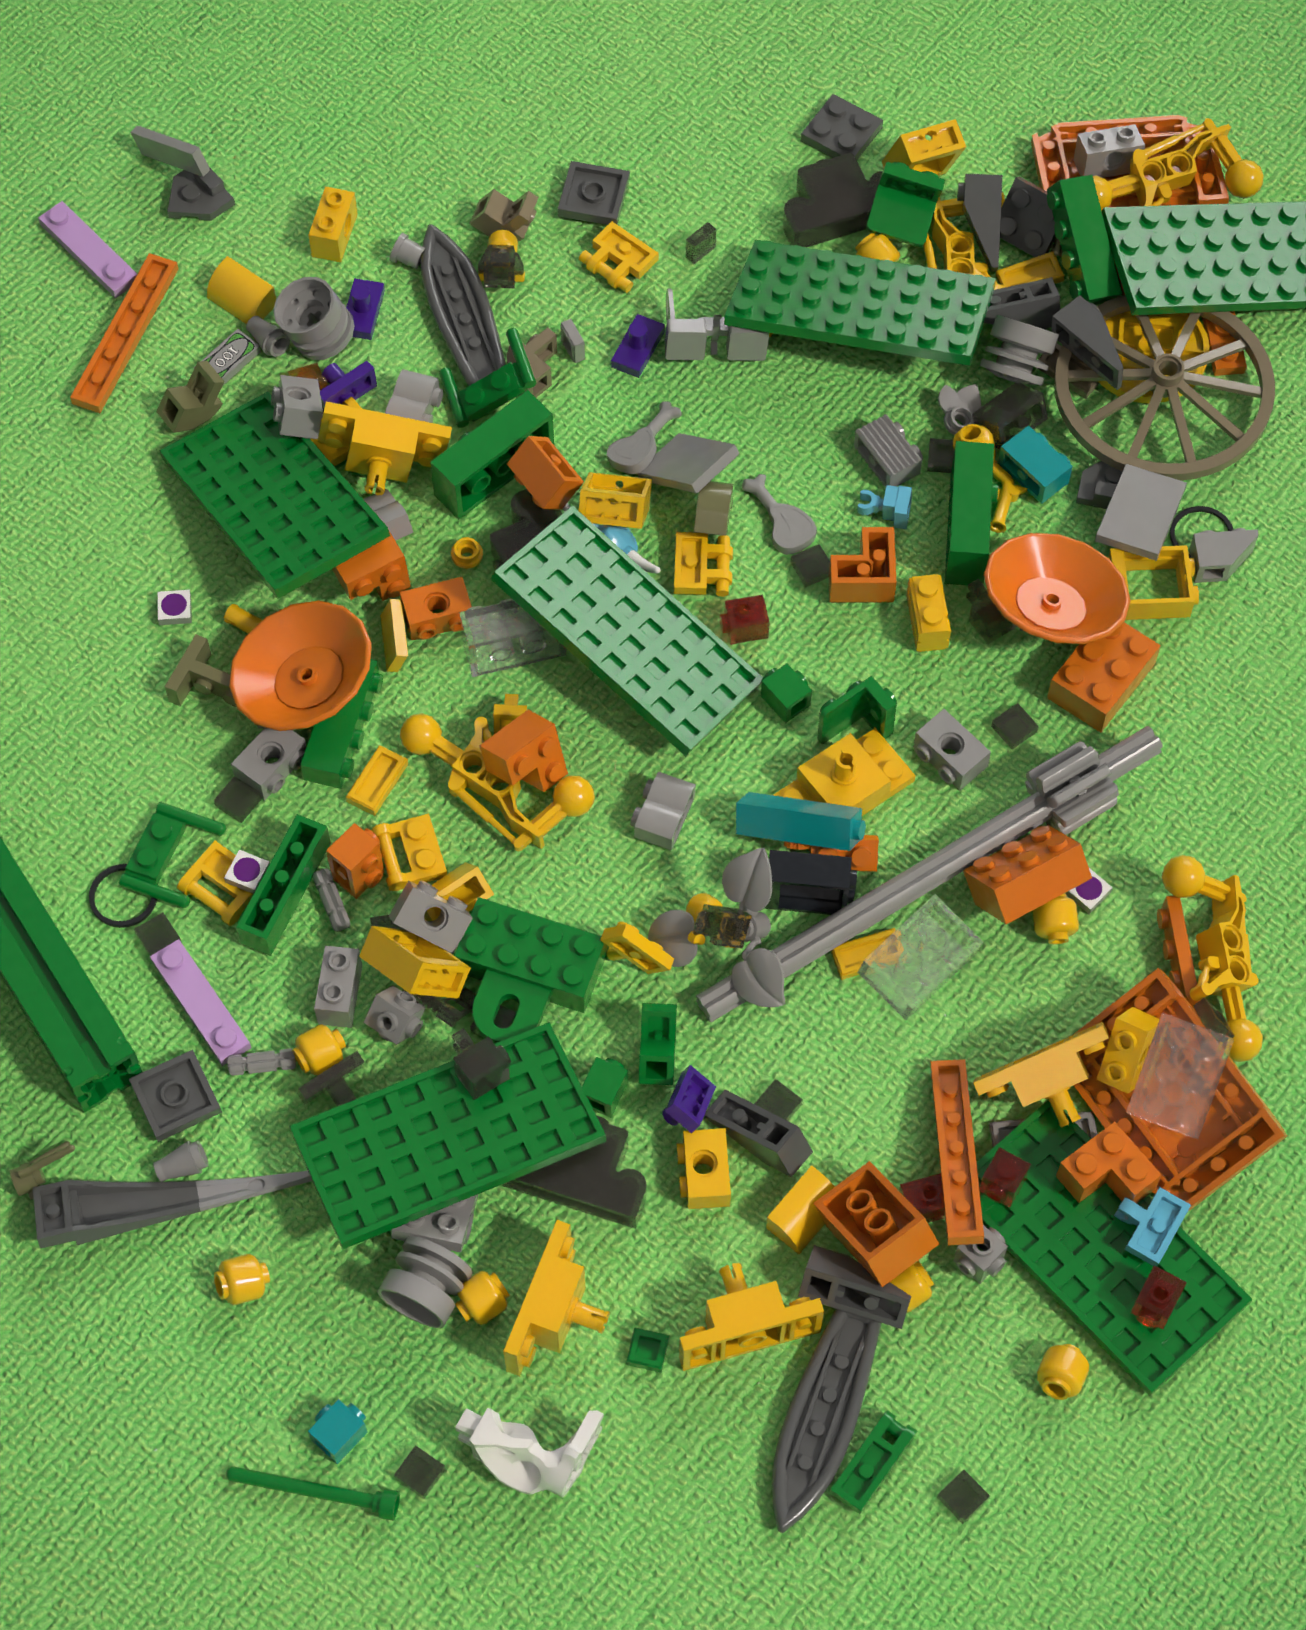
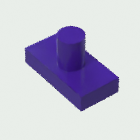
M354 278L346 307L354 320L355 327L352 337L372 340L385 292L384 283Z
M637 314L611 359V368L640 378L665 332V324Z
M365 361L345 374L336 363L328 365L323 370L322 376L330 385L320 390L323 412L326 401L343 405V401L349 397L357 400L377 387L375 368L368 361Z
M689 1065L681 1073L669 1103L662 1111L666 1122L673 1126L680 1123L692 1133L700 1126L716 1086Z

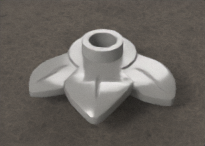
M975 384L964 387L958 392L950 386L944 385L938 396L939 406L945 413L944 425L953 435L969 424H977L989 428L997 418L998 410L988 406H981L978 386ZM955 419L959 420L962 425L958 424Z

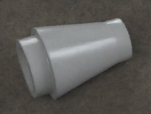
M254 316L248 321L246 325L247 331L252 334L266 355L278 357L286 352L290 339L280 327L263 320L259 316Z
M188 1140L162 1159L153 1162V1166L160 1182H163L167 1179L202 1173V1169L208 1167L209 1163L201 1143L198 1140L193 1143Z

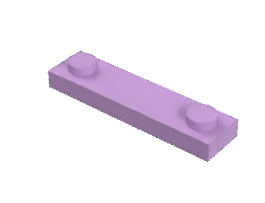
M63 201L38 217L40 225L115 298L131 287L137 273Z
M179 939L150 956L151 962L222 1066L227 1064L230 1055L243 1054L251 1049L250 1042Z

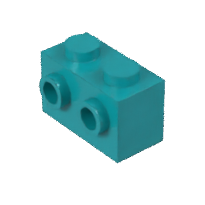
M1029 425L1001 446L998 464L1019 484L1028 488L1027 491L1041 504L1069 483L1073 467L1064 454L1058 453L1049 445L1044 435L1036 433Z

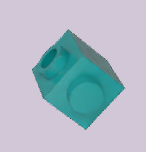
M338 1399L332 1406L330 1404L324 1406L314 1419L316 1423L308 1430L310 1439L329 1458L338 1464L368 1433L363 1422L366 1416L354 1404L350 1403L346 1406Z

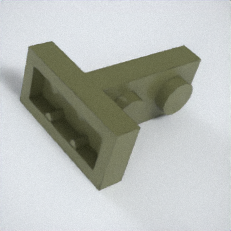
M195 634L165 685L168 700L181 707L194 686L199 692L205 695H211V693L217 695L228 704L236 707L229 688L230 674L206 664L211 656L207 638Z

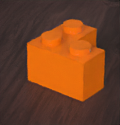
M862 527L860 555L830 556L829 602H894L897 583L894 527Z
M391 533L388 538L332 569L350 600L358 596H366L375 588L382 601L390 597L400 596V592L406 591V589L411 587L405 556Z
M529 709L479 745L486 771L512 786L518 781L523 780L545 792L568 775L555 724Z
M1115 1121L1060 1163L1056 1175L1058 1180L1078 1203L1106 1183L1121 1201L1124 1198H1128L1136 1204L1156 1189L1162 1176Z

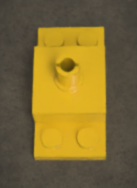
M326 401L317 442L325 443L332 448H348L345 470L366 474L367 481L364 490L372 495L374 484L377 483L375 495L378 496L385 493L386 479L407 483L413 461L423 466L431 467L430 462L447 450L452 427Z
M874 728L857 740L849 733L797 767L796 780L773 795L862 808L863 816L913 783L916 775L879 731Z
M1098 1023L975 1078L973 1084L979 1096L987 1093L988 1097L991 1098L1007 1091L1009 1088L1008 1083L1012 1082L1023 1107L1043 1098L1049 1099L1060 1127L1069 1125L1064 1110H1067L1072 1123L1081 1119V1116L1075 1108L1068 1089L1088 1079V1072L1079 1051L1084 1050L1085 1055L1104 1048V1040L1109 1038V1034L1104 1023Z
M557 1220L503 1351L506 1372L520 1376L524 1366L530 1367L536 1353L534 1344L560 1353L572 1323L593 1329L602 1334L605 1329L604 1324L608 1322L609 1311L580 1302L586 1289L584 1266L573 1263L576 1252L573 1249L575 1238L571 1237L570 1224Z
M741 1263L732 1264V1274L729 1265L722 1267L719 1273L722 1276L727 1294L706 1300L705 1322L708 1329L706 1330L704 1326L695 1327L684 1333L685 1336L680 1337L679 1359L683 1371L821 1333L824 1309L820 1298L810 1300L809 1297H802L790 1302L789 1307H785L777 1281L748 1288Z

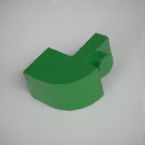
M642 1003L639 1084L673 1085L677 1004Z

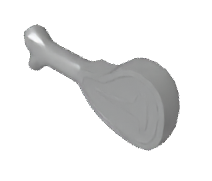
M668 401L662 402L659 405V413L646 427L639 429L632 436L613 442L607 449V459L614 469L627 474H636L645 470L656 454V434L668 421L682 416L680 408L673 407Z
M759 474L755 479L743 480V491L753 493L768 511L769 519L773 523L772 542L776 550L786 555L794 554L804 550L814 542L817 534L815 522L801 509L792 505L777 503L765 488V474Z

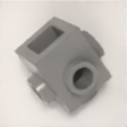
M391 986L376 994L364 1023L379 1032L383 1039L397 1045L403 1040L417 1035L423 1025V1021L420 1019L426 1007L417 1002L412 994Z
M984 1225V1244L957 1245L953 1260L966 1276L974 1278L979 1284L988 1275L994 1277L1007 1262L1004 1257L1008 1246L1005 1244L1004 1237L994 1228L990 1227L988 1229Z

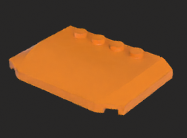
M1180 115L1055 124L1051 126L1050 132L1038 137V133L1032 135L1031 146L1040 188L1047 191L1049 187L1059 180L1081 177L1073 161L1078 133L1135 124L1145 143L1146 149L1198 125L1187 123L1188 117ZM1204 130L1180 140L1178 144L1147 159L1183 149L1198 133L1204 132ZM1213 148L1196 156L1197 172L1191 184L1171 190L1172 196L1170 200L1161 206L1228 204L1229 195L1220 160ZM1172 167L1175 171L1182 172L1180 168ZM1130 174L1105 177L1104 179L1110 181ZM1144 175L1146 179L1155 181L1153 177ZM1134 192L1112 199L1109 207L1140 206ZM1158 195L1154 196L1153 202L1159 199Z
M1160 968L1149 974L1074 1033L1076 1034L1098 1023H1104L1109 1034V1038L1104 1040L1105 1047L1088 1055H1085L1084 1050L1079 1051L1088 1072V1079L1075 1084L1074 1087L1104 1128H1107L1115 1121L1162 1174L1156 1189L1152 1193L1156 1194L1159 1187L1189 1203L1191 1206L1188 1211L1287 1137L1279 1121L1177 986ZM1131 1007H1134L1163 1020V1025L1144 1082L1127 1094L1097 1080V1076L1116 1018Z

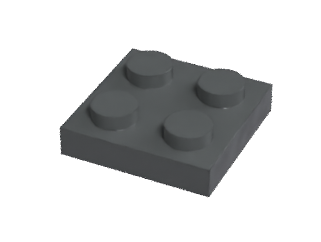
M832 94L801 133V142L852 167L883 128V120Z
M571 161L558 206V216L605 225L613 221L618 225L630 180V171Z
M1019 176L1015 178L1001 207L1000 238L1033 257H1038L1049 253L1056 238L1054 232L1055 221L1052 210L1047 204V191Z
M193 1050L129 1078L158 1142L222 1113Z

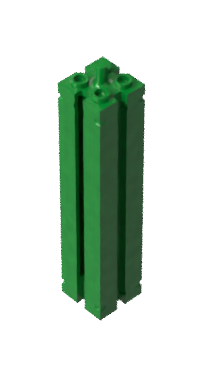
M0 837V976L85 1113L109 1099L107 1095L118 1088L120 1091H123L130 1087L129 1078L143 1071L135 1051L126 1040L120 1027Z

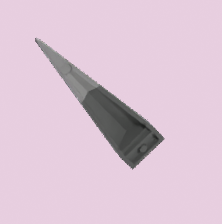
M308 1171L235 1179L179 1182L60 1181L33 1187L37 1240L40 1248L76 1241L77 1245H81L312 1180Z

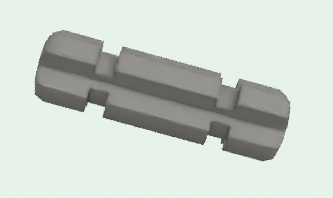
M324 868L314 872V883L319 891L333 930L339 932L349 928L351 924L350 919L345 911L330 870Z
M282 1049L280 1053H275V1050L247 1053V1057H242V1054L230 1055L227 1060L228 1071L232 1076L243 1075L244 1071H249V1074L277 1071V1067H282V1070L294 1069L296 1067V1059L292 1049Z

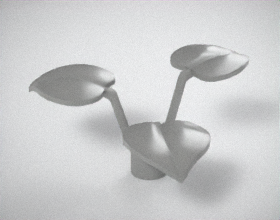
M758 848L734 858L728 863L722 876V884L726 896L733 902H740L739 909L746 914L737 917L733 926L699 932L705 937L734 932L741 941H751L742 952L744 961L737 963L732 969L734 987L742 998L754 1005L779 1007L786 1004L784 997V971L780 959L771 950L765 948L754 949L756 945L761 944V939L765 938L771 929L768 916L758 912L767 906L772 894V873L769 858L765 848ZM670 910L661 914L652 923L648 940L660 944L663 947V951L674 958L673 967H681L691 963L698 950L697 944H692L688 941V934L694 930V919L690 913L684 910Z

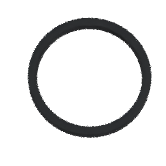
M1195 506L1183 510L1174 518L1170 528V539L1173 546H1179L1175 537V527L1182 517L1194 512H1206L1215 515L1224 522L1228 531L1234 529L1228 518L1218 510L1205 506Z
M127 864L115 865L101 872L93 881L89 891V903L94 915L104 924L117 928L130 927L142 922L151 914L157 902V899L151 897L146 910L138 917L127 921L108 919L97 910L94 898L98 885L108 875L126 870Z

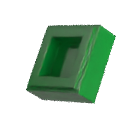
M634 1327L626 1365L662 1373L669 1335Z

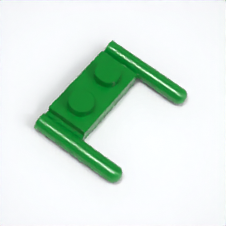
M510 328L506 332L516 362L507 363L458 392L451 370L445 367L439 371L457 427H466L469 421L472 420L474 422L526 392V388H532L537 384L516 328Z
M159 802L156 813H153L125 868V873L120 877L119 886L181 908H187L190 904L189 896L159 886L158 883L185 832L186 825L218 836L225 834L226 825Z

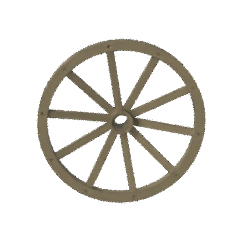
M1126 295L1118 296L1097 306L1105 321L1130 311ZM1229 311L1190 313L1171 354H1164L1148 315H1136L1155 360L1115 338H1111L1118 354L1144 367V369H1123L1122 380L1145 381L1084 419L1080 417L1075 408L1068 382L1105 380L1093 370H1068L1073 353L1065 346H1061L1054 373V391L1063 421L1072 435L1087 451L1102 462L1122 472L1125 465L1129 464L1180 481L1208 476L1224 470L1244 457L1255 446L1267 427L1275 399V379L1272 365L1256 335ZM1200 316L1219 325L1237 340L1185 361H1182L1180 358ZM1245 350L1256 369L1260 387L1190 373L1188 371ZM1188 384L1260 398L1258 414L1244 434ZM1150 390L1153 392L1128 454L1108 445L1090 429ZM1178 391L1236 442L1216 455L1196 461ZM1163 397H1168L1185 463H1158L1137 458Z

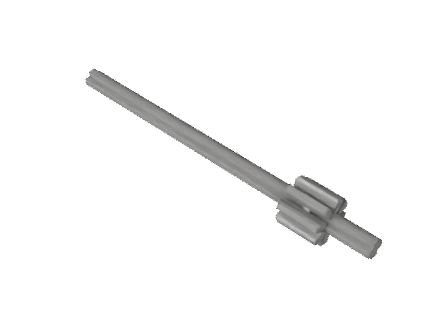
M1146 726L1101 754H1098L1091 746L1087 747L1084 742L1079 741L1027 772V781H1025L1027 792L1031 796L771 950L780 959L784 978L963 872L964 869L972 866L977 859L993 854L1005 844L1018 839L1044 822L1067 835L1117 804V796H1119L1118 787L1113 781L1161 753L1160 748L1163 745L1160 738L1155 736L1151 727ZM732 974L696 995L697 1004L709 1022H713L746 1002L736 991L732 981Z

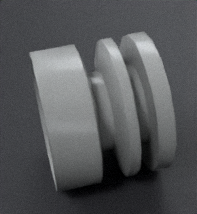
M303 277L295 280L285 287L276 299L274 306L275 321L303 356L312 360H325L341 352L351 340L355 327L353 316L325 280L317 277Z
M996 315L990 334L1003 342L1001 347L986 346L985 351L996 354L998 357L996 363L982 358L980 366L985 367L995 376L1022 385L1038 384L1042 386L1045 378L1031 373L1033 367L1048 370L1049 366L1036 358L1038 353L1053 354L1059 334Z
M409 1236L402 1245L404 1252L398 1253L395 1258L402 1270L390 1269L377 1291L378 1295L386 1304L409 1319L432 1328L441 1329L445 1326L455 1307L454 1301L448 1295L458 1296L457 1293L462 1291L464 1287L463 1282L471 1278L473 1274L472 1269L464 1260L445 1247L424 1238Z

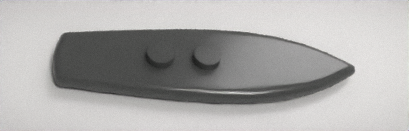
M429 224L422 245L425 247V250L421 254V275L425 294L447 347L467 385L470 386L506 365L497 326L483 284L470 259L447 234L434 225Z
M835 1309L810 1358L788 1408L779 1434L774 1457L772 1497L777 1529L780 1533H784L802 1519L819 1501L831 1484L844 1459L855 1430L867 1388L882 1324L880 1322Z

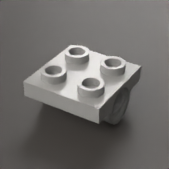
M478 1194L392 1229V1239L405 1241L409 1236H416L430 1240L450 1251L461 1253L463 1245L467 1244L469 1240Z

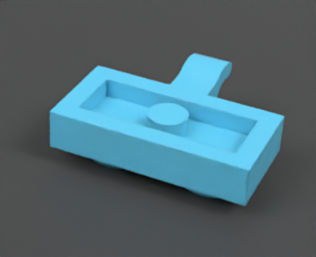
M1161 1187L1157 1190L1147 1210L1134 1201L1124 1198L1114 1216L1125 1223L1137 1226L1124 1250L1156 1268L1191 1205Z

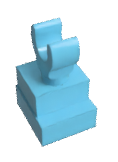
M886 485L884 499L875 495L872 491H860V500L869 501L870 503L865 505L858 504L859 514L869 515L883 511V520L894 521V528L907 529L912 503V487Z

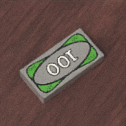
M237 329L202 361H208L225 381L224 384H226L261 352V349L256 342Z

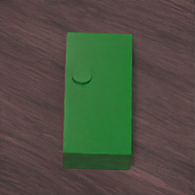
M527 390L473 431L464 433L454 445L430 462L434 496L458 520L514 479V472L507 463L528 436L548 437L554 444L553 414Z
M956 441L950 474L944 584L983 587L984 572L989 557L991 503H997L998 484H992L994 444Z

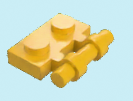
M613 221L592 240V248L597 250V252L592 255L584 250L579 256V261L586 265L588 271L593 274H600L607 279V283L615 289L620 288L626 293L633 287V282L627 279L626 276L630 273L640 279L659 260V253ZM610 259L618 266L613 269L605 264V262Z
M676 532L674 594L706 595L707 584H714L717 596L725 597L729 595V586L732 585L733 576L732 572L729 571L730 561L733 559V548L730 546L729 536L720 535L717 538V544H708L707 533ZM707 559H715L717 561V569H707Z

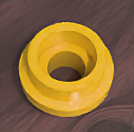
M464 537L453 545L451 558L458 567L465 569L473 568L482 561L483 549L475 539ZM464 553L472 554L471 556L467 557L462 556Z

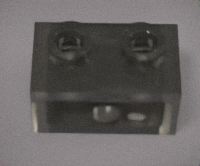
M1016 382L972 414L974 424L984 426L990 430L993 435L995 448L999 450L1003 444L1028 425L1035 429L1048 419L1043 393Z

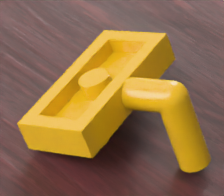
M620 921L617 923V926L604 929L600 941L609 946L607 950V958L609 960L627 959L647 974L671 970L674 958L663 951V947L660 944L649 941L642 936L636 927Z

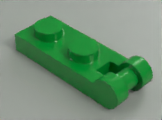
M888 1410L880 1418L830 1489V1494L859 1514L862 1513L918 1432L910 1425L905 1427L896 1421L897 1416ZM886 1432L897 1438L894 1445L882 1438Z

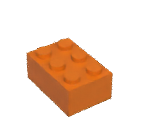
M1124 622L1108 637L1086 644H1079L1051 679L1047 698L1102 733L1153 668L1161 645Z
M1050 825L1033 829L1030 835L1018 841L1005 844L1002 850L990 856L977 859L972 866L963 870L975 905L1006 925L1092 879L1081 843Z
M870 1161L813 1203L831 1233L882 1288L939 1245L925 1217Z

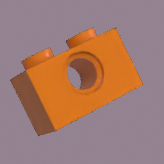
M463 576L400 592L403 613L411 640L430 639L436 634L448 631L457 632L474 625L473 609ZM436 609H442V610H444V611L441 612V613H433V612H432V611H434V610H436Z

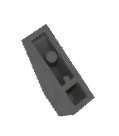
M965 174L964 183L958 182L957 201H963L962 210L988 265L989 271L996 272L999 266L1003 175Z
M1052 277L994 290L984 323L993 325L996 315H1000L1045 330L1052 327V316L1061 310L1060 295Z
M1078 296L1052 316L1051 332L1059 334L1057 341L1118 390L1122 387L1123 365L1103 315L1096 305L1088 303L1084 298Z
M724 1090L705 1112L704 1117L719 1129L725 1128L726 1134L765 1164L789 1177H792L813 1153L798 1126L727 1090Z
M814 1245L808 1260L798 1295L801 1298L809 1297L810 1300L820 1298L823 1305L900 1329L903 1327L911 1299L909 1294L890 1282L882 1288L867 1270L850 1256Z

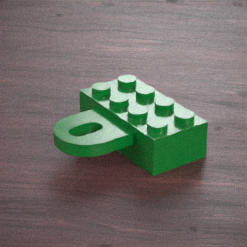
M478 897L471 913L473 919L460 940L454 955L471 967L468 974L469 977L482 980L472 1010L474 1025L478 1033L489 1043L496 1044L540 1026L549 1002L585 1013L607 956V945L600 941L602 936ZM508 999L517 1001L520 1006L512 1025L508 1028L497 1027L494 1024V1020L502 1002Z

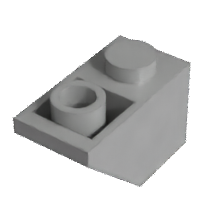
M1237 528L1224 532L1206 530L1194 533L1189 548L1191 558H1194L1195 561L1194 582L1227 581L1253 552L1259 535L1258 529L1246 530L1244 528Z

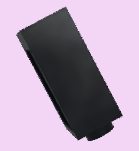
M770 850L769 862L772 873V894L765 909L827 915L837 912L854 901L857 870H851L852 857Z

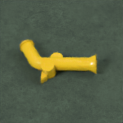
M994 460L993 477L1002 484V488L998 489V502L993 520L990 522V530L996 533H1003L1007 530L1005 521L1010 503L1016 502L1019 495L1027 492L1028 488L1015 485L1012 476Z

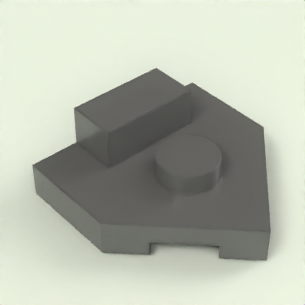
M210 167V171L204 177L183 170L173 177L167 212L169 218L181 219L182 216L198 217L199 220L211 221L234 206L235 201L225 189L223 180Z
M1102 461L1083 470L1076 503L1107 509L1122 471Z

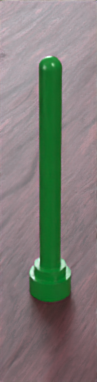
M230 1467L226 1471L227 1479L232 1482L372 1509V1513L378 1514L379 1518L391 1521L395 1520L400 1503V1491L384 1489L383 1492L377 1491L375 1494L239 1467Z

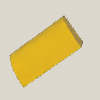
M229 256L215 269L207 287V298L245 324L254 316L264 319L274 309L276 302L274 286Z
M466 862L432 884L438 890L436 895L448 900L449 896L461 900L468 905L466 908L468 912L474 908L478 897L487 900L494 895L478 866ZM438 907L429 908L425 912L424 919L427 921L436 920L440 915L441 909Z
M811 1165L768 1215L766 1229L800 1254L825 1225L813 1203L835 1186Z

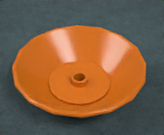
M1029 533L1008 539L990 554L984 572L988 596L1003 617L1027 634L1054 643L1086 644L1110 636L1125 622L1131 602L1125 578L1108 557L1087 543L1060 534Z
M320 600L291 604L265 617L243 639L232 660L229 683L236 707L255 725L277 731L303 729L316 725L336 715L357 695L370 669L372 643L363 621L345 606Z

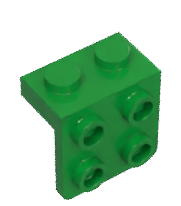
M886 162L867 221V230L871 233L883 234L887 238L916 247H922L926 242L936 203L943 191L945 179L939 178L937 174L930 171L919 172L910 169L909 166L901 162Z
M870 676L863 682L861 680L856 681L847 689L843 696L837 700L832 698L821 707L817 739L821 744H824L861 718L872 729L876 728L885 739L888 738L894 731L897 706L894 694L888 688L883 689L873 676Z

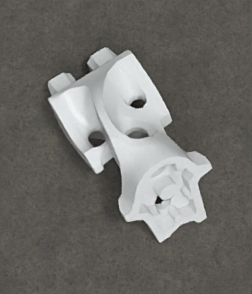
M466 1408L455 1428L459 1432V1441L471 1446L473 1457L477 1461L480 1460L501 1483L528 1495L548 1490L563 1498L583 1470L586 1459L602 1431L600 1424L604 1414L597 1410L588 1411L582 1424L564 1446L554 1451L542 1449L534 1432L528 1426L520 1423L502 1422L499 1413L490 1408L486 1409L483 1416Z

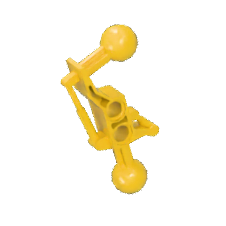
M1206 118L1202 124L1177 136L1173 135L1144 150L1136 149L1130 159V175L1110 181L1099 176H1093L1102 211L1104 207L1111 205L1112 199L1134 192L1137 195L1140 206H1161L1163 203H1167L1172 196L1171 190L1191 184L1197 172L1196 156L1213 148L1227 169L1225 184L1227 190L1233 196L1244 199L1255 195L1263 185L1264 175L1257 163L1247 159L1242 160L1227 137L1231 129L1229 124L1216 127L1212 119ZM1204 130V132L1198 133L1183 149L1147 159L1178 144L1180 140ZM1172 167H1178L1182 172H1177ZM1144 175L1153 177L1155 181L1146 179ZM1158 195L1159 199L1153 202L1154 196Z
M1002 192L1001 207H1002V205H1003V203H1004V201H1005V195H1004L1003 192ZM939 197L932 217L931 227L932 238L943 254L944 270L991 277L988 274V265L986 263L975 262L973 233L959 231L946 219L948 217L964 215L962 210L963 201H957V198L941 201ZM927 235L926 242L923 245L927 265L929 268L938 269L932 242L929 240V235ZM995 281L994 290L1005 288L1004 285H1000Z
M423 713L415 714L406 719L400 730L402 745L411 753L417 755L432 753L452 767L448 782L450 794L454 797H459L485 822L495 827L514 845L516 851H522L530 843L542 849L545 846L543 836L566 816L580 817L588 813L594 803L595 793L589 781L581 776H567L561 779L554 788L553 802L533 820L529 821L517 809L516 798L521 790L520 781L512 786L486 771L479 745L492 735L485 717H477L475 719V734L464 751L441 736L442 730L440 725L432 716ZM472 765H478L482 767L476 773H469L466 771L467 768H469ZM497 783L508 784V787L504 790L497 791L493 789V786ZM468 787L498 807L511 830L520 836L518 838L514 837L494 818V815L465 789Z
M1186 855L1171 858L1164 866L1162 881L1165 889L1173 896L1180 898L1192 897L1197 893L1212 898L1213 921L1209 929L1196 935L1201 960L1198 966L1202 973L1199 975L1197 986L1190 989V997L1194 1001H1199L1209 995L1222 996L1227 1024L1220 1032L1219 1043L1232 1060L1237 1062L1252 1060L1262 1048L1263 1035L1256 1024L1246 1019L1241 992L1257 985L1259 981L1257 975L1251 969L1248 934H1246L1245 926L1246 909L1244 902H1246L1247 898L1242 893L1239 876L1233 875L1221 882L1205 875L1202 864L1194 857Z

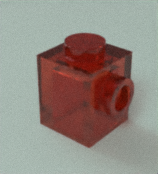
M763 595L725 601L724 614H720L719 619L722 633H728L730 645L769 638L770 622Z
M999 1147L982 1177L979 1191L991 1200L1011 1207L1027 1179L1031 1164Z
M941 1173L900 1184L899 1192L925 1217L928 1223L945 1218Z
M1154 1265L1131 1313L1136 1315L1137 1320L1147 1327L1156 1328L1157 1326L1164 1329L1187 1282Z

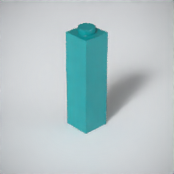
M748 792L736 802V834L846 851H850L865 835L866 824L862 820V808Z

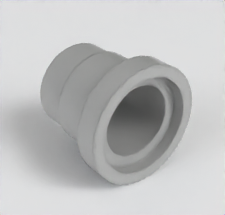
M401 233L391 251L390 261L394 263L399 261L417 269L421 264V254L425 247L408 239L409 235Z

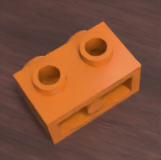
M528 436L507 463L514 472L516 481L526 487L532 495L533 502L542 509L562 510L584 482L548 437Z
M354 823L326 852L333 880L357 899L368 887L373 888L380 882L383 877L384 867L379 838L370 829L366 828L363 830Z

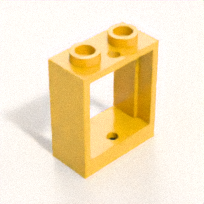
M956 119L900 135L882 160L883 167H885L886 162H901L909 166L910 169L919 172L930 171L938 176L946 174L966 148ZM929 135L931 140H927L925 136Z
M589 472L580 490L579 512L595 524L642 529L649 512L652 479ZM617 481H622V482H623V486H622V487H618V486L616 485V482H617Z
M1187 545L1162 546L1157 561L1121 549L1110 548L1108 558L1125 578L1127 588L1126 571L1176 569L1179 598L1131 600L1126 620L1187 618L1191 616L1194 605L1199 603V590L1197 585L1193 586L1192 577L1195 575L1194 558H1189Z
M371 926L359 955L361 959L409 994L458 999L471 967L443 948L403 929Z

